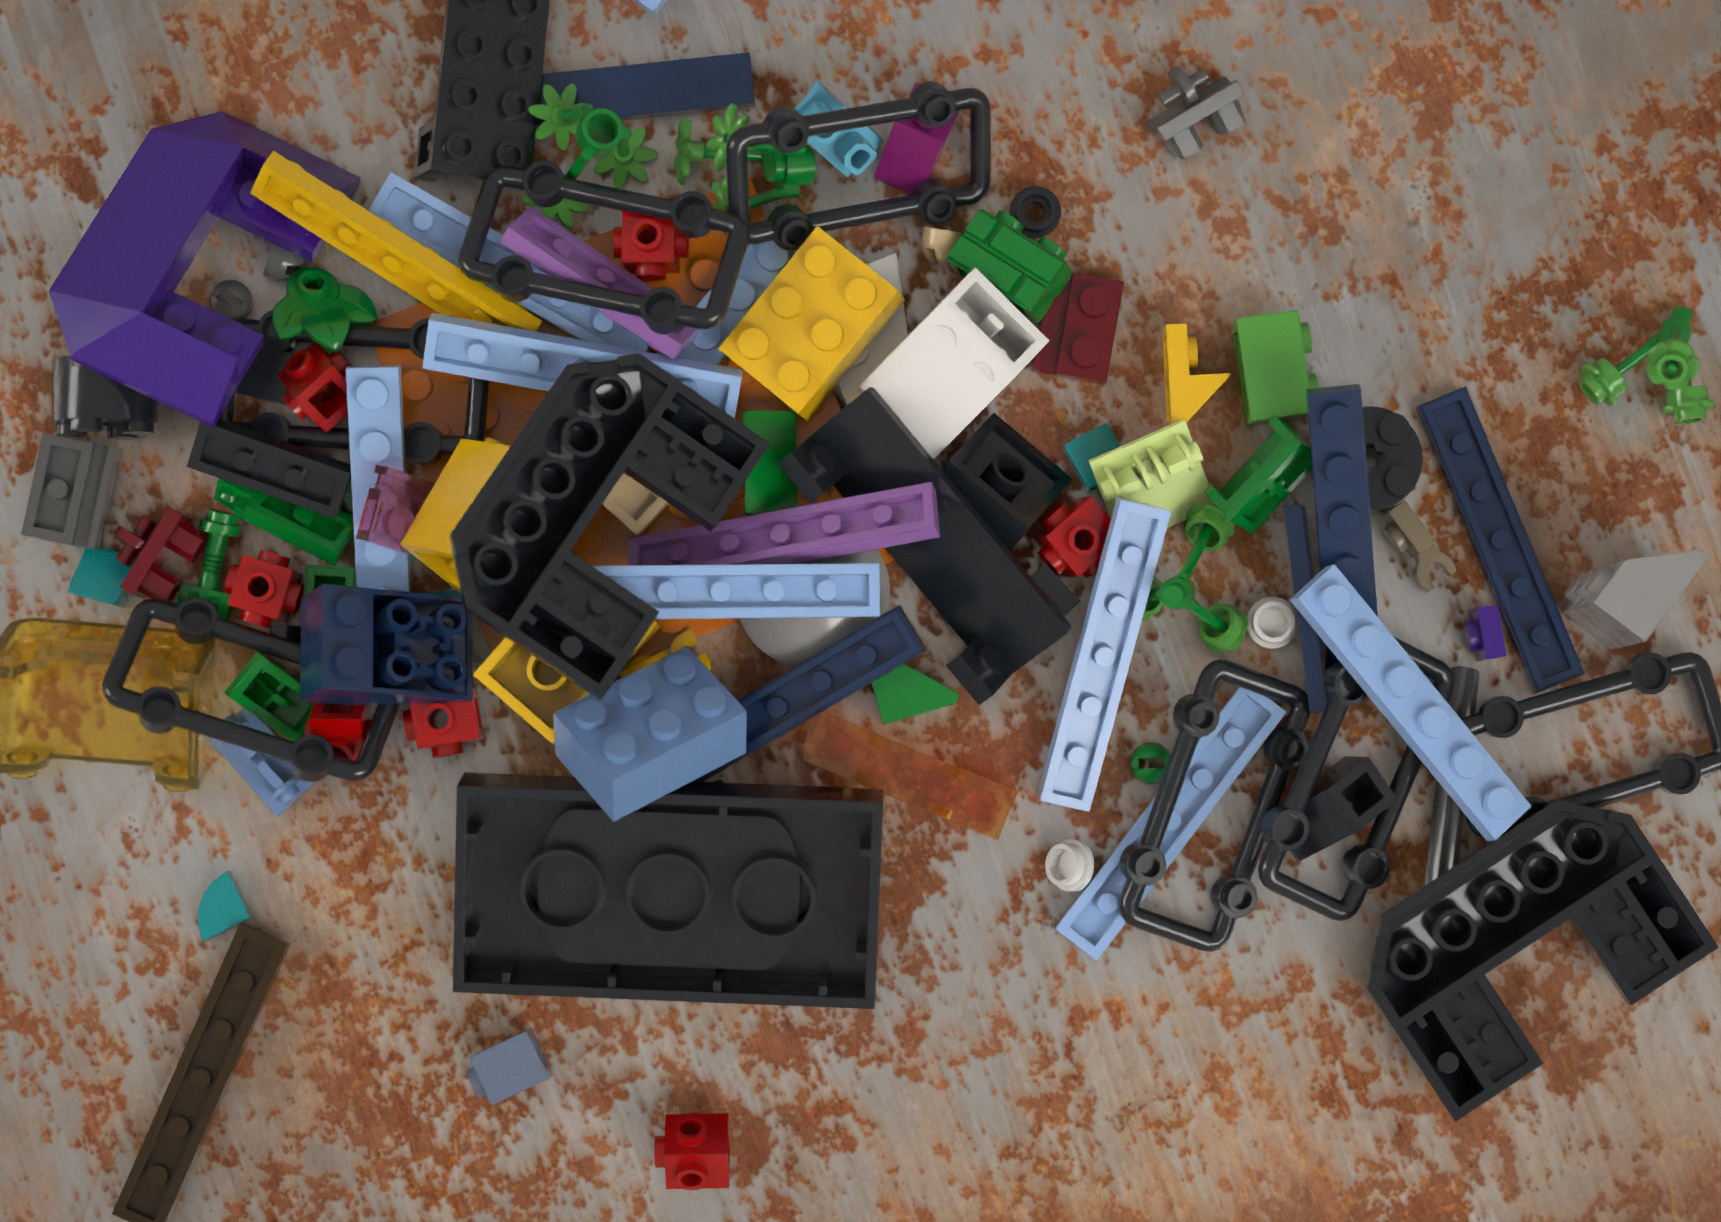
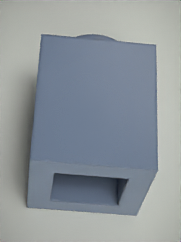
M532 1028L469 1057L473 1067L467 1070L468 1078L479 1099L487 1096L491 1106L553 1076Z

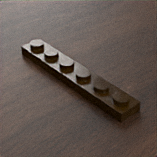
M239 924L114 1207L113 1215L129 1222H169L291 943L248 924Z

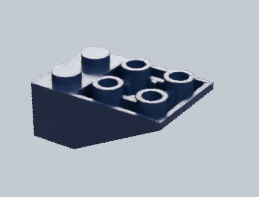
M322 584L301 598L300 701L343 705L470 702L473 700L472 614L465 610L462 597Z

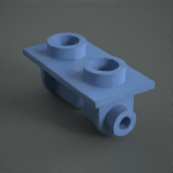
M244 707L236 715H229L224 719L274 735L261 719ZM214 738L208 739L277 816L315 783L303 781L296 777L292 772L289 762Z

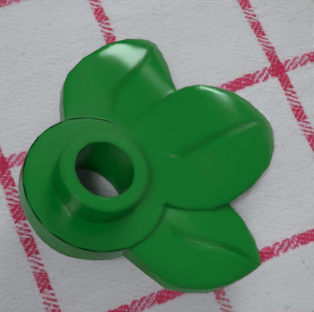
M316 267L299 269L289 277L286 286V296L274 306L272 312L273 328L280 340L292 338L304 331L316 343L333 353L338 352L347 337L350 323L372 325L377 322L376 308L365 292L355 286L337 283L332 274ZM307 288H317L318 290H309Z

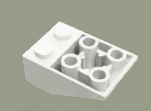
M975 267L935 306L857 389L863 393L867 388L873 387L929 455L935 459L1022 371L1049 340Z

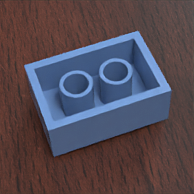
M687 646L614 682L601 701L590 694L553 713L555 755L613 822L746 753L747 711Z

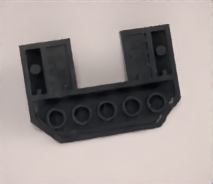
M641 354L619 356L617 360L588 364V361L567 364L449 535L465 610L601 701L659 614V611L570 551L623 472L711 532L717 526L770 443Z
M1555 799L1502 834L1496 841L1490 842L1381 914L1366 988L1455 1122L1544 1064L1485 974L1568 919H1571L1626 1004L1631 1006L1719 948L1630 814Z

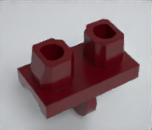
M168 507L148 541L146 539L156 522L143 515L133 532L119 525L114 535L126 543L116 560L130 567L139 550L141 551L120 588L140 598L147 596L148 598L172 602L183 581L162 569L172 551L186 560L195 563L206 547L207 538L189 524L192 520L191 518L171 507Z

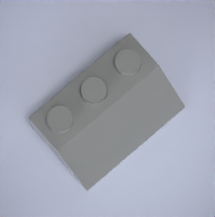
M1702 550L1628 559L1609 566L1604 564L1597 570L1592 568L1587 574L1581 572L1564 594V597L1570 601L1561 613L1611 650L1646 642L1708 559L1709 555Z

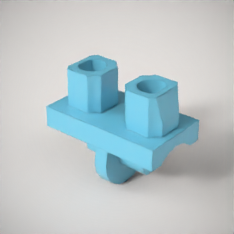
M817 80L810 88L807 96L794 109L802 116L846 109L848 107ZM870 126L809 136L807 140L809 145L847 178L852 173L855 176L861 174L876 158L877 152L875 149L883 142L880 135Z

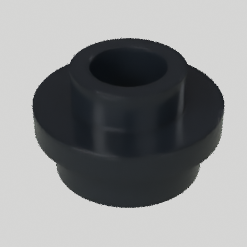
M1031 186L1022 189L1015 195L1010 205L1009 214L1025 227L1022 234L1029 238H1041V236L1049 235L1057 227L1061 217V206L1057 197L1050 190L1040 186ZM1030 205H1039L1043 208L1045 216L1038 222L1030 221L1025 214L1026 208Z

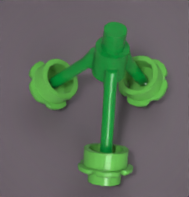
M1676 306L1670 318L1663 321L1659 333L1654 334L1642 347L1615 366L1605 358H1600L1593 364L1586 363L1581 368L1583 378L1578 381L1584 395L1595 405L1606 402L1608 406H1615L1617 404L1616 398L1626 391V384L1622 375L1648 357L1650 361L1646 366L1648 377L1653 383L1657 385L1663 384L1666 389H1669L1665 393L1667 406L1662 408L1663 414L1674 416L1675 424H1692L1706 420V411L1711 410L1715 402L1709 400L1708 388L1706 386H1692L1691 378L1693 379L1697 376L1700 368L1699 358L1694 355L1692 347L1688 344L1692 335L1690 323L1693 312L1687 307Z
M1205 503L1202 507L1194 505L1185 516L1188 522L1185 527V535L1193 546L1178 575L1171 577L1163 584L1154 575L1142 621H1146L1149 616L1157 614L1164 605L1171 609L1184 608L1200 618L1199 633L1205 640V646L1210 651L1215 653H1221L1223 650L1231 652L1244 641L1245 633L1249 626L1246 614L1241 610L1237 611V607L1231 604H1215L1206 609L1194 598L1196 587L1191 580V576L1203 551H1216L1228 542L1229 536H1233L1235 523L1230 521L1215 504Z

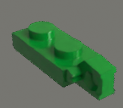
M220 478L217 481L214 499L233 510V513L239 518H243L244 521L333 566H336L354 540L353 515L341 509L337 518H333Z

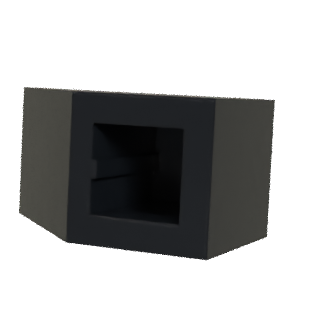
M1345 756L1317 779L1303 812L1309 823L1307 839L1299 848L1290 850L1296 861H1301L1358 832L1398 800L1369 757Z

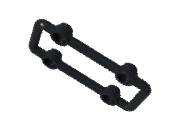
M927 81L917 86L910 98L805 116H802L789 106L777 107L767 114L763 123L747 125L737 129L731 134L727 142L728 211L740 215L748 223L750 229L748 244L773 241L784 250L799 249L817 226L823 231H830L918 215L929 224L944 223L953 216L957 207L979 202L985 197L990 188L991 107L989 99L984 92L976 88L948 91L938 82ZM970 109V183L968 185L949 188L941 180L929 178L921 181L914 188L911 195L807 214L795 205L784 204L776 207L769 214L767 221L750 224L747 149L749 147L770 144L781 153H792L803 148L809 136L914 118L929 128H937L948 124L952 120L955 111Z
M538 161L527 169L501 166L493 169L486 175L459 252L458 263L462 273L467 278L476 282L494 285L500 296L509 302L524 301L532 294L639 316L643 318L651 331L658 334L675 332L681 326L707 330L716 327L727 314L749 243L750 229L748 223L740 215L713 208L710 200L704 194L697 191L682 193L675 200L565 178L560 167L554 162ZM510 187L525 190L529 199L540 207H552L559 204L563 199L673 221L679 233L688 238L702 237L711 229L729 233L706 308L684 305L679 295L667 287L654 288L646 293L645 296L535 273L530 263L521 256H507L496 264L479 261L502 189Z
M273 310L265 313L260 320H234L263 334V346L272 351L290 352L299 343L315 342L304 331L292 338L280 340L272 324ZM429 318L418 321L411 329L350 325L343 345L411 349L416 356L423 359ZM469 377L465 433L463 436L444 435L437 427L426 422L413 423L404 430L405 457L417 464L430 465L437 462L442 455L451 456L461 438L483 442L486 432L489 381ZM235 392L219 418L296 446L350 449L349 429L332 428L325 433L320 427L292 425L284 416L271 412L260 414L252 423L233 421Z
M151 598L143 600L133 609L104 676L102 692L105 699L111 705L138 714L139 722L144 729L151 733L162 734L171 731L175 727H179L289 762L292 772L296 777L308 782L320 781L327 775L346 781H361L369 777L377 767L400 704L377 705L357 760H350L333 754L331 744L325 738L318 735H305L294 742L183 707L178 695L167 687H152L143 693L124 688V683L152 619L175 625L178 636L190 644H202L212 638H217L301 665V643L220 618L214 605L203 598H190L183 601L180 605L163 599Z
M1394 637L1424 675L1433 679V686L1448 703L1454 686V675L1450 667L1443 661ZM1336 662L1324 674L1323 686L1330 698L1283 806H1276L1269 810L1262 818L1261 830L1268 843L1259 862L1258 874L1262 884L1270 891L1332 920L1343 921L1350 919L1357 913L1368 889L1379 887L1388 877L1390 862L1384 851L1422 761L1407 744L1389 786L1398 800L1376 817L1365 844L1354 846L1343 857L1342 869L1349 882L1341 900L1279 872L1287 850L1299 848L1307 839L1309 823L1303 812L1349 705L1359 704L1367 697V694L1342 663Z
M1683 652L1665 658L1657 653H1641L1630 659L1625 670L1520 701L1507 696L1491 697L1480 706L1478 713L1460 718L1474 736L1486 733L1495 738H1508L1515 735L1521 729L1523 721L1631 689L1641 694H1656L1668 686L1671 677L1690 673L1712 746L1711 753L1694 758L1686 753H1668L1659 759L1654 770L1557 799L1600 808L1660 789L1671 794H1687L1697 787L1701 777L1721 771V702L1708 662L1702 656L1693 652ZM1525 797L1531 807L1505 832L1555 799L1546 802L1538 797ZM1465 815L1471 831L1478 837L1484 838Z
M1220 659L1210 662L1203 668L1193 694H1187L1178 700L1173 710V720L1179 730V734L1140 842L1128 845L1120 857V869L1126 881L1120 895L1118 907L1120 915L1127 924L1201 951L1213 952L1227 944L1237 918L1247 916L1252 912L1257 902V891L1251 879L1265 843L1261 830L1262 818L1269 810L1278 806L1290 771L1300 768L1309 747V741L1304 735V731L1310 717L1308 695L1304 690L1296 685L1232 661ZM1222 680L1290 705V711L1284 727L1273 730L1264 742V755L1270 766L1231 874L1220 877L1212 887L1211 901L1218 911L1211 930L1207 931L1143 909L1139 905L1146 886L1157 883L1165 873L1166 859L1160 850V846L1199 738L1211 734L1219 723V709L1213 699L1219 682Z

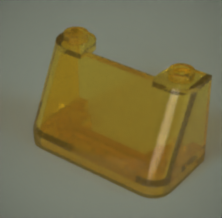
M24 618L10 623L0 637V773H7L8 776L15 779L32 778L38 775L39 771L45 769L52 758L152 766V778L155 782L161 784L168 791L184 792L190 789H199L205 775L208 737L179 727H175L171 731L162 734L151 733L140 724L138 714L119 709L105 699L102 692L103 679L126 625L50 618ZM148 627L123 687L139 693H143L152 687H167L178 695L181 706L210 715L215 668V638L202 644H190L178 636L176 629Z

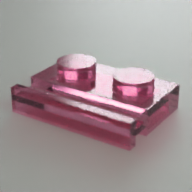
M376 465L374 473L378 474L375 488H369L355 539L415 557L400 543L435 482L390 467Z

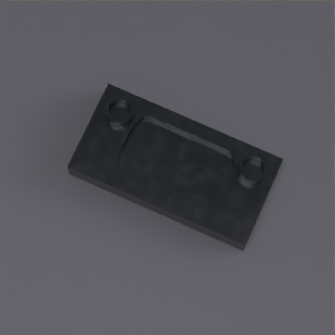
M464 772L457 784L453 992L875 1009L884 789L691 781L613 822L575 777Z

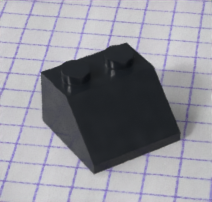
M995 413L981 425L942 468L944 473L1010 552L1072 480L1069 475Z

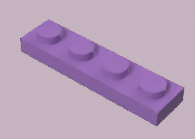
M532 206L507 227L500 242L514 251L517 256L525 258L530 264L536 266L549 276L645 296L646 293L653 289ZM598 308L608 319L620 323L645 340L652 349L664 353L673 360L696 337L699 329L681 326L675 332L658 334L649 329L642 317Z

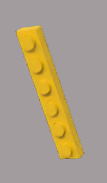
M275 151L264 162L250 192L251 195L438 313L530 331L538 330L542 320L529 313L523 306L503 299L499 293L484 283L467 278L460 268L439 256L433 249L418 243L396 229L389 221L377 217L352 201L343 192L335 190L306 172L299 164L287 160Z

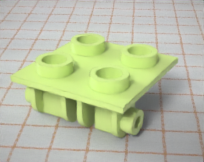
M1185 419L1088 460L1110 519L1117 496L1169 509L1171 515L1167 528L1185 521L1186 513L1194 505L1202 507L1205 503L1214 504L1204 493L1209 484L1201 465L1203 456L1196 441L1193 442Z

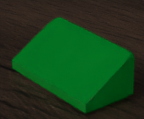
M743 410V425L770 443L745 481V515L751 516L798 507L797 487L778 465L782 459L796 448L795 412Z

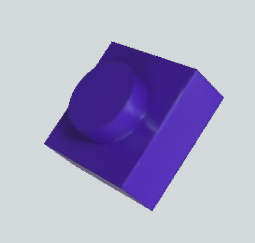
M1498 604L1469 610L1470 620L1463 622V633L1467 650L1469 652L1475 651L1477 662L1507 656Z

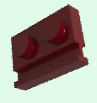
M1073 272L1070 280L1059 296L1055 297L1052 306L1040 322L1039 331L1049 342L1034 357L1032 372L1052 374L1057 377L1105 385L1107 383L1124 281Z

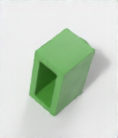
M1298 310L1236 318L1231 325L1246 427L1268 424V421L1274 414L1280 420L1282 418L1285 421L1308 418L1306 389L1319 388L1316 374L1307 373L1305 354L1312 352V340L1308 322L1300 323Z

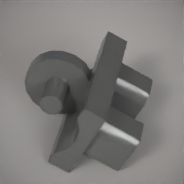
M1177 66L1168 71L1172 87L1158 94V98L1165 108L1178 100L1181 101L1144 122L1151 136L1162 140L1176 158L1183 160L1198 152L1204 146L1193 126L1198 121L1208 116L1216 133L1221 136L1245 124L1243 112L1238 98L1243 96L1244 92L1237 80L1230 82L1225 76L1196 92L1195 90L1210 82L1206 72L1201 69L1187 77L1185 72Z

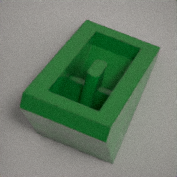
M258 651L224 692L233 701L294 742L304 736L305 724L315 703L300 701L301 680L272 656Z
M905 664L871 683L883 726L952 706L960 695Z

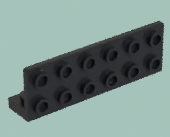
M446 0L434 119L419 128L413 179L434 182L447 174L484 180L488 173L501 166L527 169L533 164L537 118L529 113L528 108L539 104L550 0Z
M873 387L867 388L778 463L810 504L815 502L832 486L838 490L843 498L932 482L937 495L940 537L885 548L965 643L946 666L978 705L993 696L1015 671L1071 630V624Z

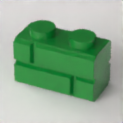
M984 209L978 210L966 227L964 235L959 237L948 253V263L953 271L962 277H965L976 267L1025 317L1037 324L1043 319L1052 306L1055 297L1059 296L1071 278L1072 272L1064 260L1067 253L1046 237L1041 236L1039 241L1035 242L1022 234L1025 227L1013 216L1002 210H999L996 216H993Z

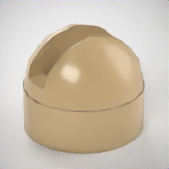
M923 226L921 251L925 258L933 264L937 262L941 265L949 264L947 261L948 253L964 233Z

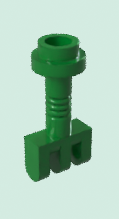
M208 509L206 518H201L199 529L209 533L198 585L181 583L177 604L180 605L183 601L190 598H203L214 606H218V617L230 621L233 608L227 605L230 595L218 589L229 536H240L241 526L237 525L238 516L236 514Z

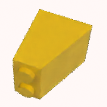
M461 438L400 545L460 593L461 589L449 535L511 447L492 438H485L484 442Z

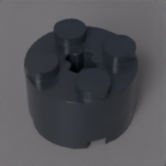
M69 356L57 357L52 360L51 423L56 425L57 436L87 437L88 432L107 430V439L136 440L138 435L154 434V427L158 426V401L83 365H73V361L70 360Z
M1367 406L1363 407L1365 448L1368 457H1375L1377 465L1371 468L1369 474H1367L1370 515H1374L1399 503L1413 491L1421 474L1423 456L1418 436L1404 416L1385 408Z

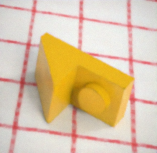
M1187 323L1166 324L1162 330L1166 420L1168 426L1182 419H1185L1187 423L1231 374L1190 375L1189 368H1197L1198 366L1196 337L1187 336Z

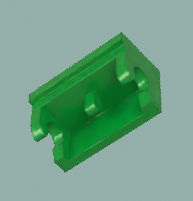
M1275 414L1268 421V424L1275 431L1222 488L1218 487L1216 489L1210 484L1204 491L1230 521L1251 534L1257 530L1312 470L1310 444L1287 421L1282 418L1280 420Z

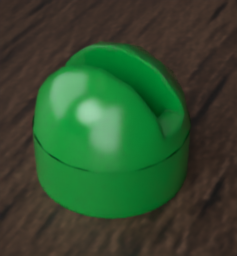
M1153 742L1142 744L1131 755V772L1142 783H1159L1162 781L1171 754L1161 744ZM1164 757L1165 768L1139 769V759Z

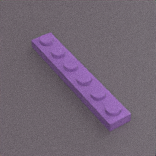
M932 482L719 521L711 532L698 525L628 538L629 566L798 564L939 538L937 495Z

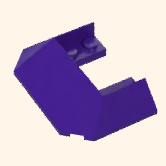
M222 111L152 128L49 289V296L64 335L70 360L214 428L263 346V334L175 293L176 287L219 218L313 262L325 241L250 194L264 162L273 151L287 160L299 164L306 172L333 189L343 192L349 198H351L359 185L360 177Z

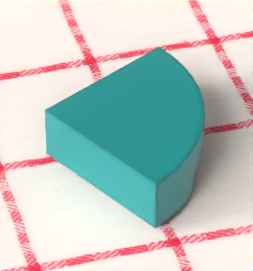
M226 871L217 877L202 897L198 911V926L203 941H207L253 918L231 871Z

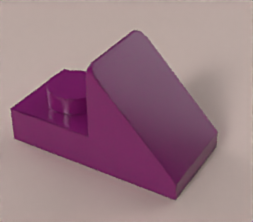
M915 82L914 87L910 93V96L914 89L920 85L919 83ZM955 111L952 120L948 124L937 128H929L916 118L896 121L890 132L874 179L911 195L914 188L921 181L931 177L960 111Z

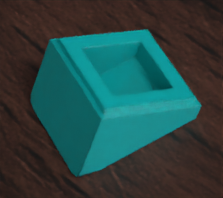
M1107 423L1063 445L1062 451L1086 493L1098 487L1088 460L1116 449L1120 445Z
M86 548L70 582L68 593L125 608L129 593L121 589L120 585L137 558L135 557L130 567L116 560L119 555L118 552L100 548L99 551Z

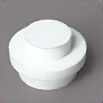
M1263 598L1253 604L1248 611L1249 626L1247 632L1250 638L1261 647L1268 649L1283 647L1297 633V613L1294 607L1282 598Z
M1074 839L1064 840L1052 847L1045 861V870L1049 880L1064 891L1077 892L1085 888L1090 882L1094 871V859L1090 848L1084 842Z

